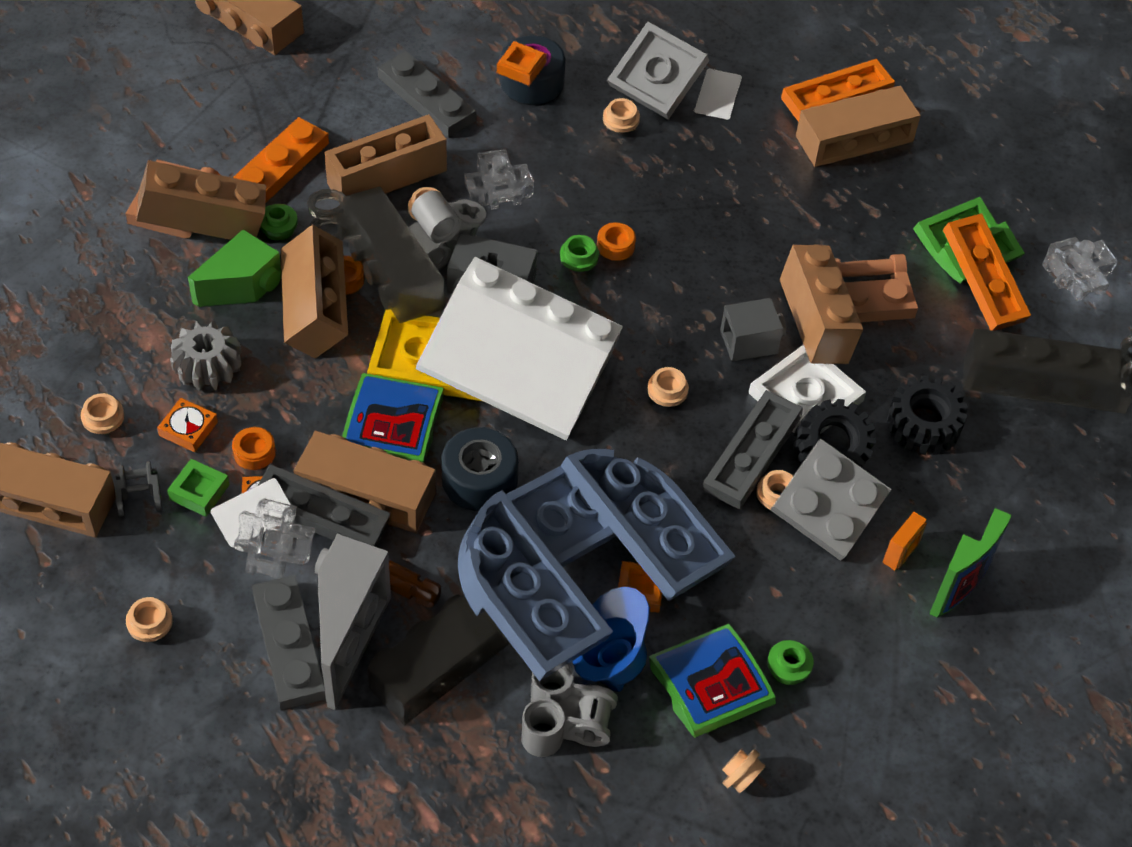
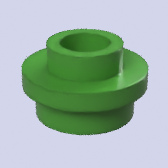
M273 204L267 206L260 229L272 240H285L294 233L297 227V214L288 205Z
M573 235L562 245L560 260L570 270L577 272L588 271L598 263L599 250L590 237L586 235Z
M785 640L772 647L767 663L771 674L777 681L786 685H794L809 677L813 669L814 660L810 650L805 645L797 641ZM784 657H792L798 663L790 664L785 661Z

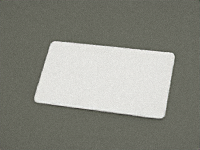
M707 69L694 112L729 120L742 76Z
M272 478L212 508L210 511L230 547L245 542L296 516L276 478Z

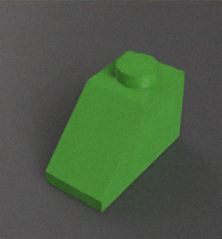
M242 230L188 276L192 303L202 307L256 302L267 291L275 289L282 279L280 255L274 248L247 231Z

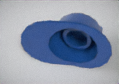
M625 586L611 589L593 603L594 608L612 629V634L606 641L572 661L575 672L580 677L594 682L599 681L615 692H621L625 683L636 678L642 672L647 660L644 638L649 622L650 607L646 597L640 591Z

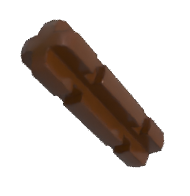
M389 560L391 590L408 599L414 596L416 597V603L427 608H433L441 596V585L428 578L420 580V574Z

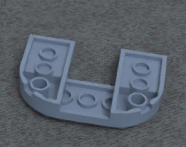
M590 449L573 453L565 458L561 466L508 494L501 490L493 495L481 507L463 537L458 554V572L461 587L470 607L476 616L485 611L488 613L539 681L603 643L613 632L564 570V566L618 537L667 600L671 601L728 566L736 557L676 483L660 469L639 457L634 462L614 457V450Z

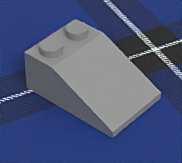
M340 534L336 535L329 549L324 548L320 552L315 565V574L318 575L322 674L326 704L328 708L336 710L391 599L388 551Z

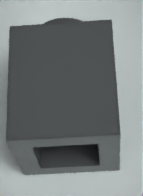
M766 298L725 305L720 332L733 362L778 354L781 337L786 334V324L782 313L776 312L772 299Z

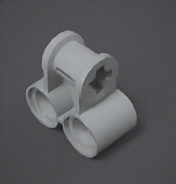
M438 191L425 192L412 205L411 212L418 222L412 224L404 232L402 242L424 272H435L449 262L460 233L477 236L476 233L479 226L485 222L486 211L475 201L464 199L448 203Z
M569 664L541 681L532 672L531 702L525 707L522 716L521 742L524 749L534 756L548 757L560 749L563 739L593 747L607 745L611 737L608 723L611 710L617 706V695L612 690L599 685L573 683V670ZM555 683L561 686V688L548 690L542 685ZM592 713H596L594 719H591ZM547 724L553 729L548 732H540L535 730L533 726Z

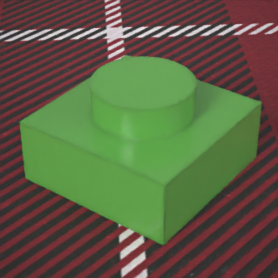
M190 459L168 488L169 500L207 517L211 509L229 487V477L218 470Z

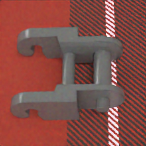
M150 461L146 462V468L125 471L123 465L119 466L120 473L115 474L117 481H114L118 515L125 516L124 501L128 499V493L149 490L150 494L154 496L156 511L162 510L158 476L154 475L158 474L157 468H152ZM147 477V484L127 486V480Z

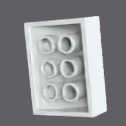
M474 257L458 282L416 365V370L567 441L612 355L623 326L482 259Z

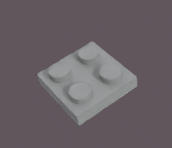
M647 22L607 81L612 88L669 120L709 62V58L706 53Z
M820 439L770 510L841 561L847 556L891 491V488Z

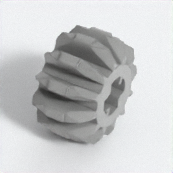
M213 320L207 327H202L196 321L193 330L181 328L180 338L172 340V358H170L172 369L175 370V374L179 375L183 385L193 383L198 392L204 385H210L216 390L219 381L231 383L233 373L240 371L241 345L237 337H233L229 326L218 328V325Z

